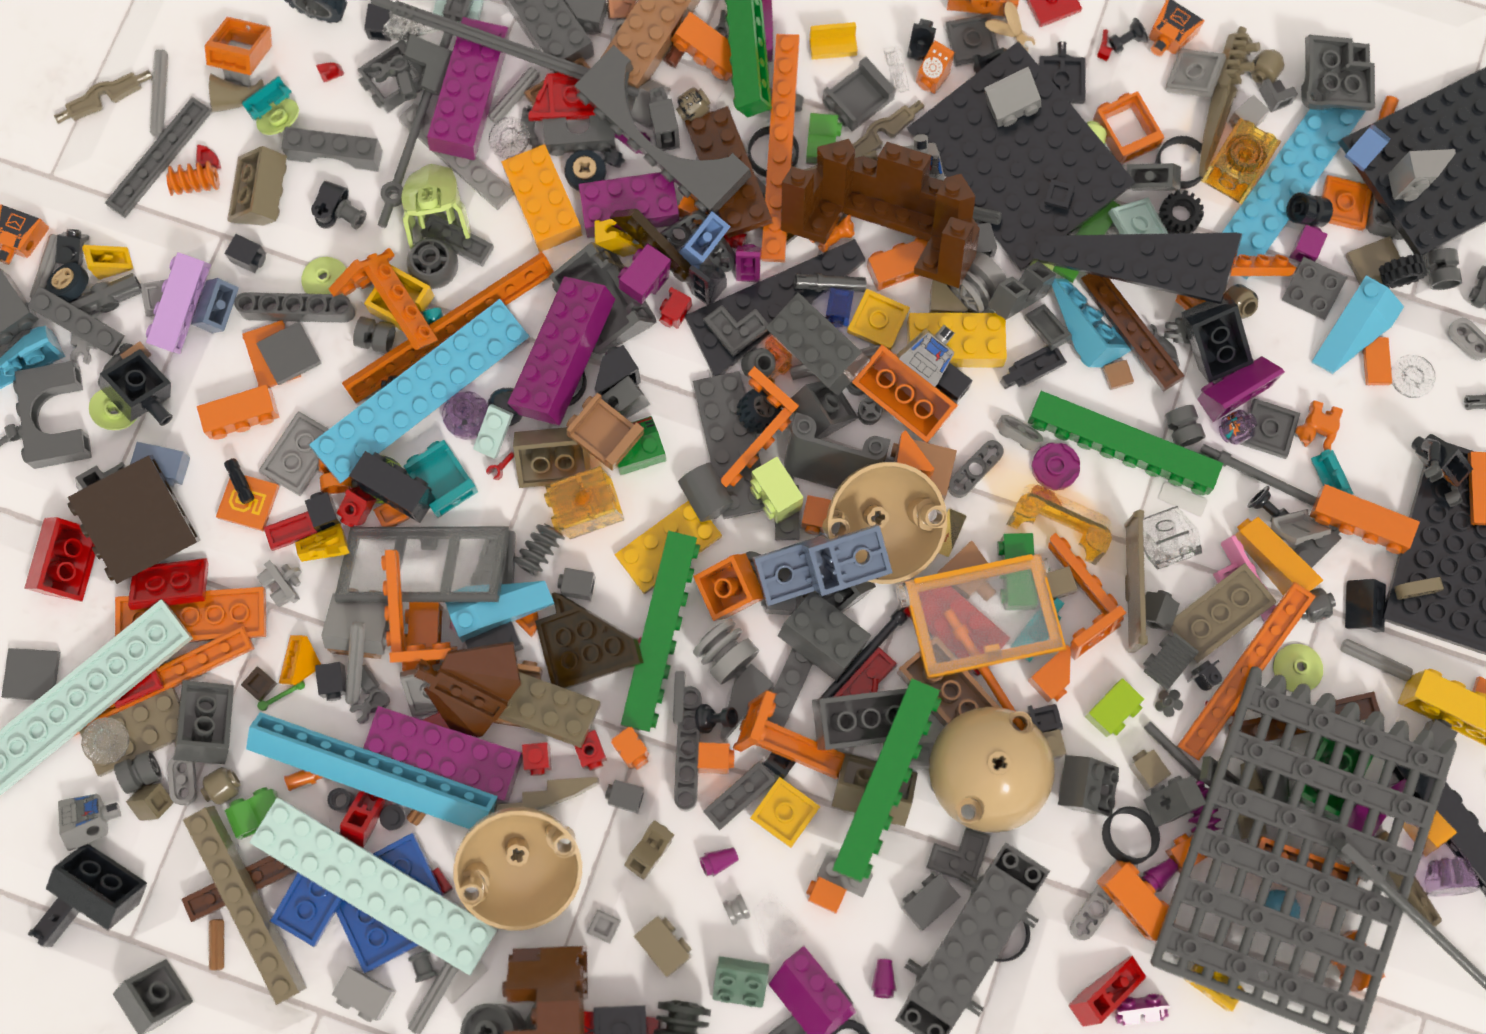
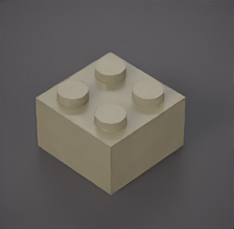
M656 916L633 937L665 977H669L692 958L689 954L692 948L684 938L681 937L679 940L673 934L676 928L667 917L661 919L659 916Z

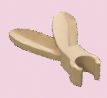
M1007 1L1004 9L1007 22L991 19L986 21L985 25L994 33L1016 37V40L1028 52L1029 47H1026L1024 43L1031 41L1033 45H1036V41L1022 30L1016 6L1011 1Z

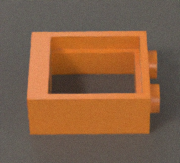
M227 16L205 44L206 65L251 75L272 47L271 27ZM236 41L253 46L248 50L231 46L229 43Z
M1138 91L1132 94L1129 92L1125 93L1112 103L1105 102L1097 107L1093 121L1098 122L1100 126L1105 128L1107 132L1106 144L1121 165L1161 146L1165 137ZM1131 108L1147 136L1122 147L1106 119Z

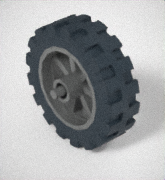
M284 0L286 3H289L291 8L297 9V12L304 13L312 19L316 18L319 21H326L327 23H339L347 6L346 0Z

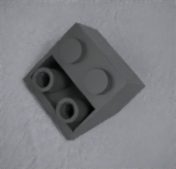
M1066 755L1058 805L1075 811L1109 817L1113 813L1115 806L1119 767L1092 757Z

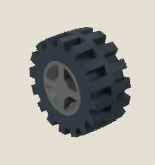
M751 389L737 404V408H739L737 415L741 416L739 421L744 422L743 426L745 428L749 427L750 432L757 431V434H761L783 410L780 409L781 406L776 409L766 400L768 395L763 390L758 393L755 389Z

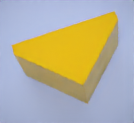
M84 245L82 247L87 267L98 280L133 269L128 247Z

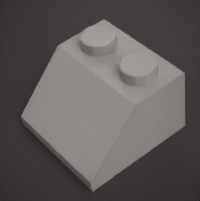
M1029 67L984 88L986 103L998 127L1012 125L1017 121V118L1023 115L1030 116L1041 107V98Z
M1455 149L1409 151L1388 173L1394 200L1404 199V201H1412L1417 199L1456 154Z

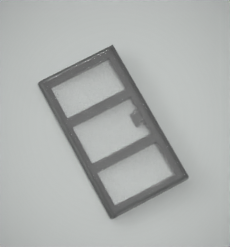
M509 526L350 527L347 540L350 553L343 557L335 591V602H388V596H384L383 581H387L386 570L383 571L381 565V557L385 555V550H397L399 552L402 602H499L510 538Z

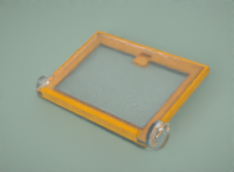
M1030 554L897 583L896 593L901 608L909 607L926 678H936L1065 650V641L1046 575L1047 572H1050L1048 558H1042L1041 554Z

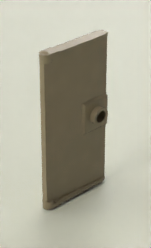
M1144 510L1134 511L1124 524L1126 528L1127 575L1125 576V600L1128 605V653H1135L1148 644L1145 608Z

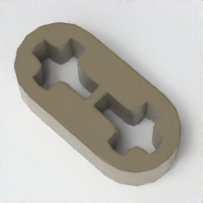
M1441 577L1404 583L1395 586L1394 589L1399 600L1440 592L1444 590Z

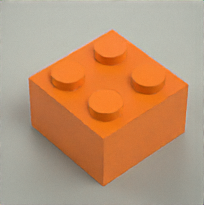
M746 553L731 555L693 576L713 621L727 619L764 599L760 583Z

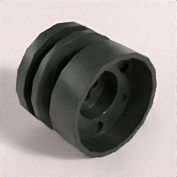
M680 1000L658 1002L657 1008L668 1010V1016L656 1015V1020L667 1023L666 1029H654L653 1034H698L697 1028L709 1027V1022L698 1020L699 1015L711 1016L712 1009H707L698 1003Z

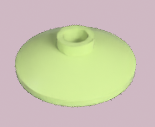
M285 99L278 105L271 103L272 109L264 114L261 119L257 118L256 126L262 134H278L284 131L285 127H290L296 121L299 115V106L291 99Z
M333 257L314 259L305 267L302 273L301 283L305 293L331 294L328 288L346 270V267L341 261ZM321 274H327L325 279L319 278Z
M102 390L96 392L89 402V415L94 423L101 428L122 430L131 426L136 421L135 419L130 422ZM117 411L118 414H111L110 412Z
M1291 644L1282 648L1275 656L1273 672L1274 676L1283 675L1285 677L1286 690L1293 692L1300 684H1307L1312 690L1322 679L1323 663L1317 652L1309 646ZM1298 663H1302L1304 665V671L1298 670Z

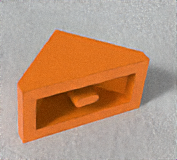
M906 430L903 431L899 441L896 462L917 468L928 477H931L935 470L908 432Z

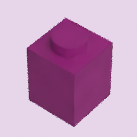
M1305 225L1298 235L1289 258L1301 262L1303 257L1315 262L1319 257L1328 234L1322 232L1316 226Z

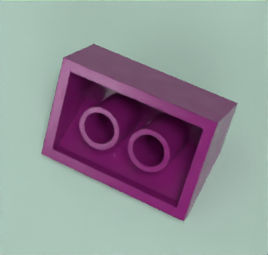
M1261 356L1256 360L1253 359V364L1222 377L1220 382L1216 384L1210 382L1201 388L1202 393L1197 400L1212 422H1215L1272 387L1285 373L1283 368Z
M802 946L783 962L768 984L807 1034H831L857 1012L805 946Z

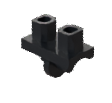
M920 19L919 24H913L906 58H914L916 61L922 59L924 61L935 38L937 28H933V21Z

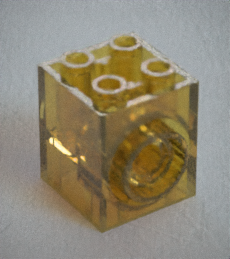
M1240 118L1212 161L1201 182L1242 205L1282 141L1278 140L1272 133L1264 132L1257 128L1251 121Z
M601 465L545 485L547 493L544 494L547 506L549 508L552 507L554 516H551L552 524L555 530H559L562 535L564 534L570 540L625 520L611 475Z

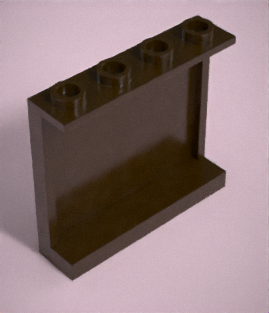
M148 455L67 497L70 501L67 503L69 510L74 516L78 515L82 522L80 525L81 531L86 538H91L95 545L92 547L94 554L99 560L103 559L106 565L104 570L110 581H115L116 584L201 541L153 455Z

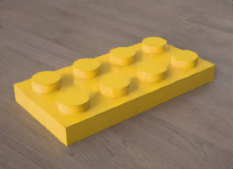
M689 501L614 554L643 594H646L655 586L668 530L697 537L696 544L700 545L698 554L722 537V534L711 520L700 522Z

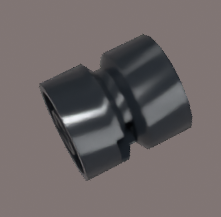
M1296 193L1287 204V217L1293 223L1323 227L1327 225L1332 217L1333 205L1326 197Z

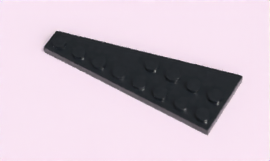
M1242 233L1039 236L1033 260L1222 304L1241 243Z
M856 239L684 315L712 375H720L730 366L735 365L745 353L755 349L759 343L768 336H772V334L767 331L732 357L703 322V318L723 305L736 322L754 309H757L767 323L770 324L797 293L812 304L814 300L829 290L815 292V290L794 289L795 274L816 275V273H822V275L848 276L865 263L866 260Z

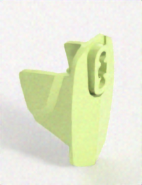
M428 164L409 175L401 196L404 209L403 223L409 248L411 249L413 246V228L416 225L415 216H417L419 226L424 229L426 214L446 211L448 223L452 224L455 220L454 209L458 212L465 238H471L467 211L460 199L452 168Z

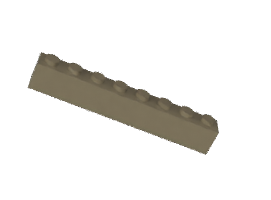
M215 806L205 807L183 819L275 1004L278 1005L305 990L307 987L275 924L270 922L271 916Z

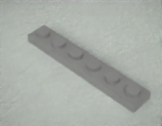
M415 103L398 117L399 122L409 131L418 109V105ZM426 113L418 139L429 148L427 135L432 118ZM432 151L497 211L514 195L513 191L477 158L474 161Z

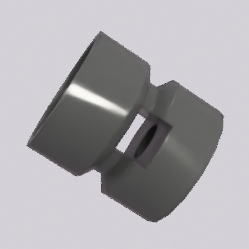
M1443 248L1427 253V269L1432 271L1428 274L1431 289L1447 290L1462 284L1461 270L1457 267L1459 265L1457 249Z
M360 316L354 329L353 345L364 349L372 347L374 351L386 354L391 351L394 343L395 324L380 321L377 324L375 319Z
M1194 405L1182 406L1164 415L1168 428L1174 431L1171 435L1174 444L1186 447L1206 437L1201 423L1196 422L1199 417Z
M150 750L135 755L134 761L126 759L114 765L117 781L126 794L141 789L143 783L150 785L162 779L160 766Z

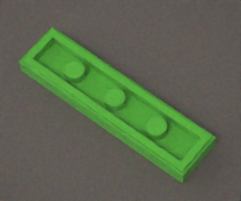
M1115 201L1111 202L1086 221L1076 235H1105L1113 224L1108 212L1112 208L1121 205ZM1058 266L1053 268L1055 273L1072 283L1080 273V271Z

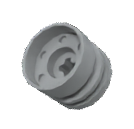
M977 252L960 288L947 285V287L966 306L968 313H983L984 309L989 308V302L998 284L1005 281L1007 277L992 258L985 253Z
M732 618L711 629L693 650V654L697 658L706 654L701 660L703 665L712 661L716 662L711 668L710 674L720 685L733 678L741 667H746L759 653V649L749 638L739 643L736 641L742 634V630L737 628L732 631L736 625Z

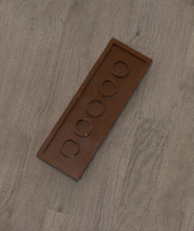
M729 106L709 112L701 118H695L693 121L685 120V125L698 160H717L727 158L733 153L750 168L751 177L718 210L720 218L731 226L726 232L727 238L772 224L771 215Z

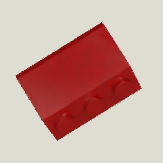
M58 517L44 518L24 589L48 596L83 602L95 559L92 549L95 545L90 537H85L81 531L80 524Z

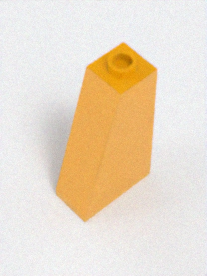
M1256 517L1253 521L1247 518L1237 526L1239 532L1235 534L1236 538L1242 543L1244 550L1283 596L1293 582H1296L1310 592L1324 581L1259 517Z

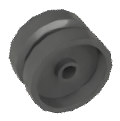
M484 1003L475 1006L466 1014L461 1024L460 1034H504V1031L527 1030L521 1013L512 1006Z

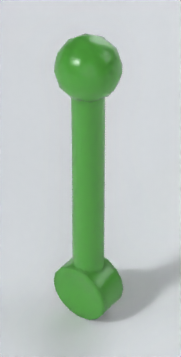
M302 680L297 685L267 701H259L257 704L258 709L265 711L268 709V705L297 689H304L305 682Z

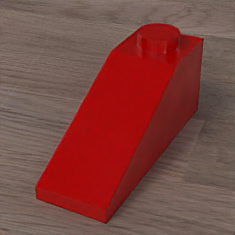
M360 790L340 824V835L364 848L375 829L387 800Z
M1129 956L1085 988L1068 1006L1082 1027L1102 1024L1147 977L1134 957Z

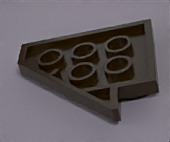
M551 593L555 603L556 614L535 621L551 684L569 689L644 663L637 638L560 593Z

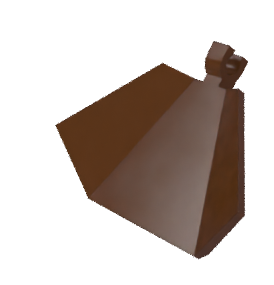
M513 641L448 651L438 671L434 670L431 664L421 659L416 666L417 671L414 674V677L428 682L424 686V691L451 730L475 737L485 735L493 722L495 723L508 706V701L521 685Z

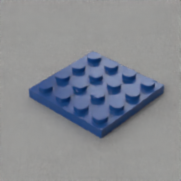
M411 833L373 853L375 856L444 896L415 833ZM342 900L336 911L364 974L419 946L345 900Z

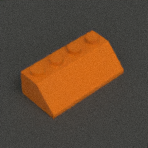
M881 345L871 357V361L855 377L852 383L923 441L928 443L959 405L899 360L897 355L889 348Z

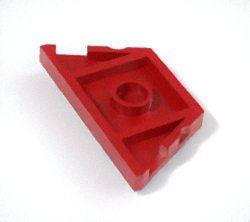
M547 73L543 86L537 94L534 106L528 114V120L543 121V119L565 117L567 120L590 119L589 116L595 114L593 112L594 108L590 104L585 106L576 97L578 93L574 85L579 79L562 73Z

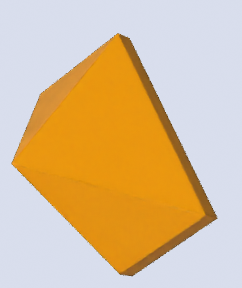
M290 635L279 684L297 685L316 671V665H321L307 636Z

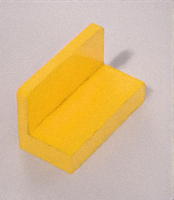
M856 22L810 26L811 59L857 56Z

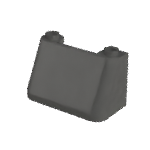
M591 242L549 275L553 282L552 287L556 293L565 276L605 285L614 296L615 302L593 349V353L602 355L610 348L619 346L656 324L657 320L646 301L640 304L619 289L618 275L625 266L618 255Z
M796 412L785 454L784 468L789 475H794L796 478L837 489L856 470L867 465L885 462L891 439L872 436L865 441L862 451L815 438V421L807 415Z

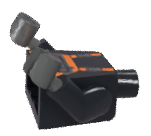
M1429 434L1425 439L1421 436L1416 437L1411 447L1427 467L1424 469L1425 476L1430 478L1431 483L1440 478L1445 479L1448 489L1452 490L1445 494L1449 506L1453 507L1460 504L1462 497L1458 488L1473 470L1472 466L1459 449L1437 436Z

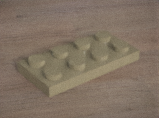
M1244 563L1175 617L1170 631L1173 634L1179 635L1199 651L1194 658L1195 662L1199 663L1276 604L1277 601L1246 563Z
M519 672L521 685L508 701V706L499 718L581 748L600 709L601 701Z
M169 688L79 731L97 776L102 777L113 772L114 765L126 759L134 761L135 755L147 750L153 753L175 742L180 700L174 688Z

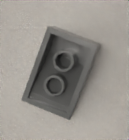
M182 681L173 760L213 764L226 763L230 745L234 685Z

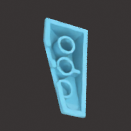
M1366 275L1315 355L1312 363L1331 374L1335 373L1354 358L1356 354L1389 330L1400 315L1404 305L1387 286Z
M1054 279L1052 287L1068 331L1072 334L1075 350L1081 356L1080 360L1084 365L1102 368L1132 351L1113 326L1111 328L1101 319L1104 314L1086 304L1087 298L1069 280Z
M46 325L32 329L29 334L23 336L0 358V389L12 384L16 380L15 371L50 365L66 357L54 332Z
M545 581L502 584L499 602H445L457 635L462 643L510 621H516L555 604ZM490 585L466 587L454 593H489Z

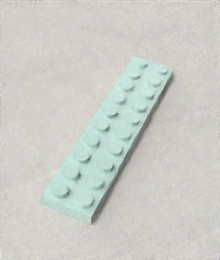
M162 599L0 730V795L193 639L178 617Z
M276 798L249 842L469 976L474 971L498 930L477 919L467 910L281 798Z

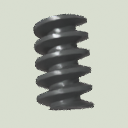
M546 523L544 525H536L539 533L532 532L530 534L533 541H525L528 550L523 548L519 550L523 558L514 557V562L520 568L536 578L537 576L534 574V571L543 572L539 565L540 562L549 563L545 555L554 556L553 551L550 549L551 546L560 547L556 539L565 540V537L559 531Z

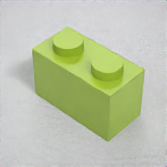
M1122 678L1085 715V718L1106 738L1112 733L1117 736L1126 726L1123 723L1128 716L1134 718L1142 710L1143 707L1140 704L1144 698Z

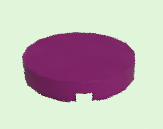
M1048 443L1040 447L1034 455L1031 465L1032 474L1036 481L1044 488L1053 491L1064 490L1071 486L1078 478L1080 459L1075 450L1067 444Z

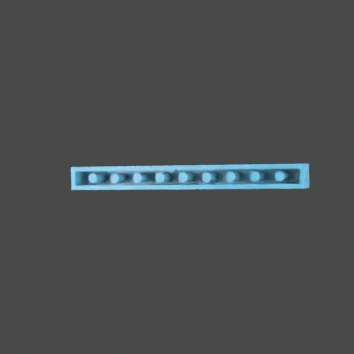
M260 712L249 726L246 750L470 829L480 819L494 812L498 796Z

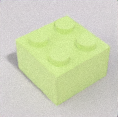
M778 457L752 471L750 481L752 486L750 490L757 500L761 498L765 505L763 510L770 520L774 519L778 524L802 509L804 497Z

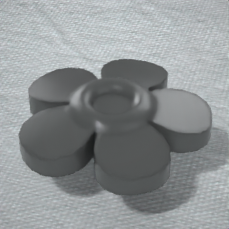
M1175 689L1171 690L1170 693L1166 690L1161 691L1158 697L1162 701L1156 702V710L1159 712L1163 711L1166 717H1172L1175 713L1174 709L1181 710L1184 705L1183 701L1179 699L1181 696L1180 692Z

